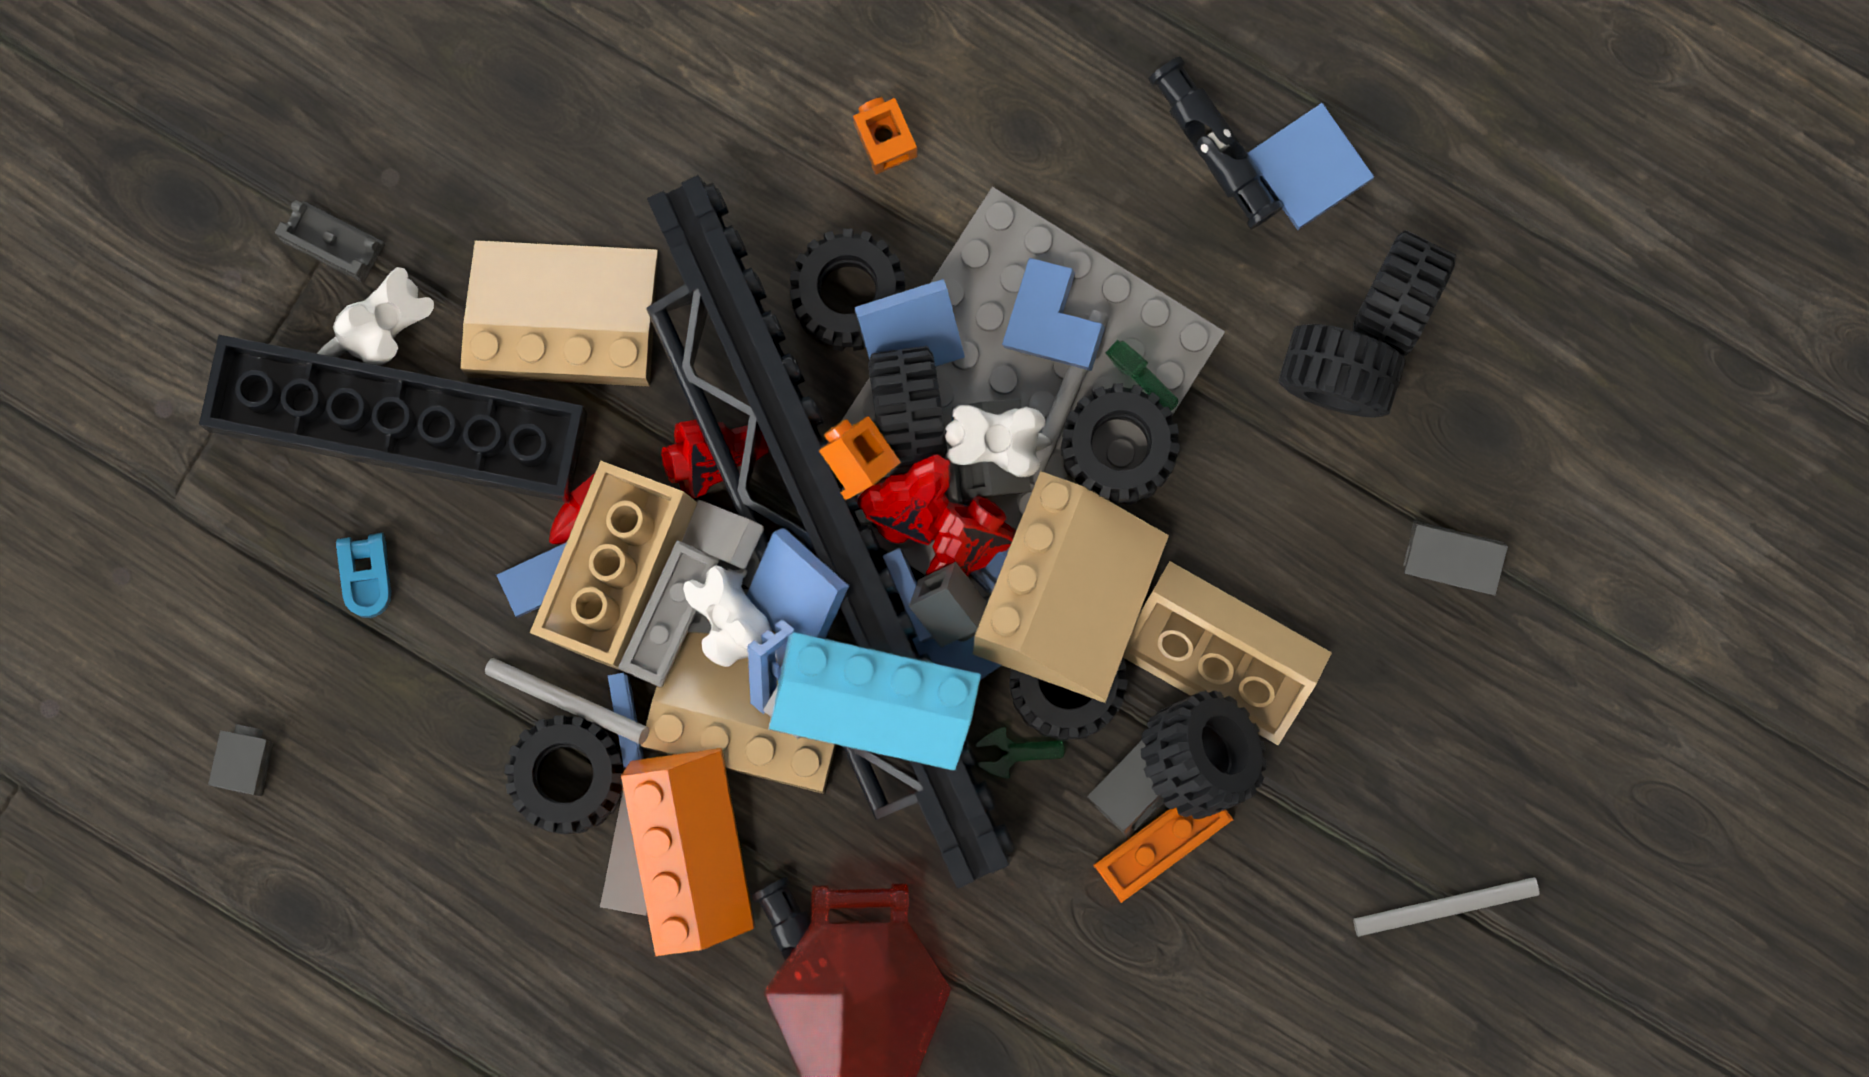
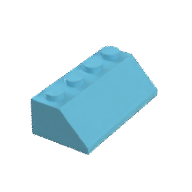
M793 632L788 638L769 730L955 770L971 722L981 674Z

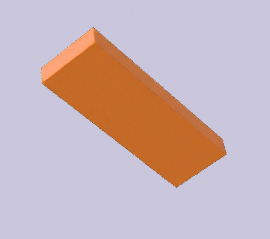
M1176 807L1169 809L1093 866L1120 903H1122L1233 821V818L1227 810L1202 819H1194L1192 815L1188 817L1179 815Z

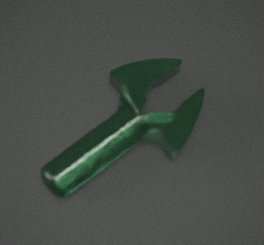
M1117 340L1105 352L1122 374L1129 375L1140 387H1143V390L1148 395H1151L1153 392L1160 397L1159 403L1164 408L1168 406L1172 411L1177 406L1178 398L1146 367L1148 362L1123 340L1121 342Z
M1006 727L991 732L976 745V748L993 745L999 747L1002 751L1008 752V755L1002 756L998 762L977 763L984 771L1003 779L1010 778L1009 768L1015 762L1061 759L1065 754V746L1061 740L1014 743L1006 737Z

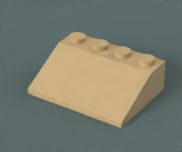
M475 241L463 323L460 369L467 377L650 386L654 326L646 308L655 303L658 250Z
M1040 471L976 631L973 655L1106 703L1169 535L1107 499L1100 497L1093 491H1089L1084 486Z
M687 632L662 688L656 687L646 726L649 728V735L646 741L641 744V747L666 755L722 748L726 770L824 794L837 744L805 737L797 739L792 734L769 730L771 716L766 712L764 714L761 713L750 703L748 658L739 659L730 667L718 665L703 652L702 640L709 634Z

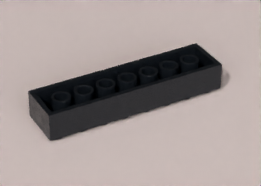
M218 335L199 425L210 433L569 503L588 413L581 405Z

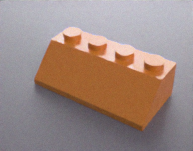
M722 748L630 761L621 775L655 956L703 950L753 930L755 928Z

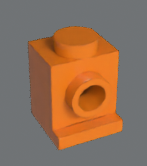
M883 97L876 98L858 108L860 113L853 115L854 126L866 150L875 175L917 157V146L895 98L886 102ZM885 128L890 130L892 138L885 142L878 141L875 138V134L879 129Z
M869 416L851 425L848 419H845L824 434L829 443L819 450L845 489L840 493L845 500L874 485L901 463Z

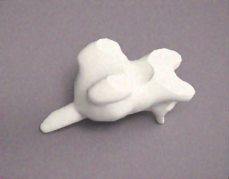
M396 267L366 300L347 305L336 316L333 325L336 337L325 344L317 354L338 358L348 351L352 356L363 360L364 363L381 366L389 362L398 350V345L394 340L396 334L407 326L428 317L434 309V301L428 297L418 298V287L412 280L407 279V271L404 268Z
M958 405L953 410L954 421L948 424L944 432L947 442L952 447L948 450V458L951 463L967 465L985 461L994 462L1005 471L1017 477H1028L1035 474L1040 467L1036 451L1043 450L1051 444L1048 437L1039 433L1045 427L1043 414L1039 410L1029 407L1014 408L996 415L973 406Z
M715 565L707 571L704 584L696 580H690L685 582L683 590L685 598L691 607L705 615L712 627L709 635L702 640L703 652L714 663L730 667L737 660L748 658L747 645L754 640L762 645L761 635L767 630L772 632V628L766 616L754 606L741 587L747 570L740 569L734 571Z

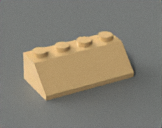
M600 461L530 633L584 657L620 670L618 668L674 545L677 540L682 542L698 502L681 490Z
M1169 561L1138 616L1123 658L1190 696L1202 691H1207L1208 693L1219 691L1222 692L1224 698L1231 696L1237 700L1239 708L1245 707L1250 713L1249 719L1253 724L1256 723L1260 730L1258 734L1279 745L1316 686L1332 652Z

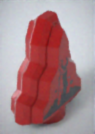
M696 419L676 423L674 444L662 448L663 467L671 483L679 482L681 491L693 499L706 494L711 485L719 483L723 479ZM719 422L718 425L737 467L741 466L748 425L730 429L723 422ZM764 435L761 439L756 460L765 455L769 450Z
M939 454L933 455L915 463L908 473L891 475L883 483L874 484L867 488L858 497L859 507L863 510L865 517L876 524L879 533L890 542L904 543L911 539L925 545H930L939 534L936 524L950 502L944 494L950 484V461L943 459Z
M976 496L969 506L949 502L936 524L939 534L932 545L935 556L930 562L926 576L956 562L968 577L971 572L985 568L998 552L1007 551L1012 544L1017 530L1005 522L1006 514L1004 511L986 498Z

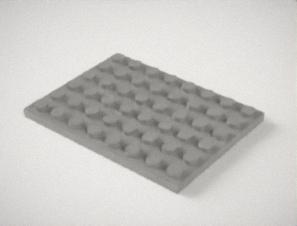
M992 187L931 281L932 283L944 279L965 355L964 358L936 366L945 429L952 422V407L984 401L1021 399L1022 408L1037 409L1043 414L1045 421L1069 365L1006 349L1002 345L1029 258L1072 268L1075 271L1063 314L1088 320L1092 310H1096L1109 316L1092 371L1087 370L1070 412L1075 409L1080 399L1093 394L1094 389L1101 386L1104 389L1112 388V385L1115 383H1123V387L1132 388L1133 384L1143 387L1142 392L1151 395L1153 392L1160 397L1159 403L1164 408L1168 406L1174 414L1225 331ZM870 378L842 421L848 419L851 425L869 416L877 427ZM1111 420L1103 423L1096 430L1092 440V448L1096 458L1103 465L1113 470L1124 471L1137 467L1143 461L1147 453V440L1143 432L1133 423L1125 420ZM1064 424L1044 472L1074 482L1071 475H1067L1064 469V459L1061 456ZM946 440V443H947V453H946L945 459H946V460H950V459L948 458V450L951 449L952 447H951V445H950V444L947 442V440ZM1030 484L1031 492L1008 494L1005 496L987 497L986 499L1000 507L1006 514L1005 522L1017 530L1035 485ZM864 490L858 493L857 496L859 497ZM964 499V503L969 506L973 499ZM862 509L855 512L861 526L866 524L871 526L882 550L890 553L896 549H902L910 567L926 576L930 562L935 556L932 548L935 541L930 545H925L911 539L904 543L890 542L879 533L877 528L872 526V521L865 517ZM969 575V580L988 603L990 595Z

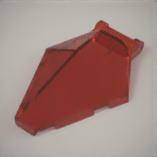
M893 883L891 888L829 890L828 885H813L811 898L812 923L763 992L774 1019L788 1045L799 1076L916 1077L951 988L908 922L909 889L907 883ZM890 907L891 920L829 922V909Z

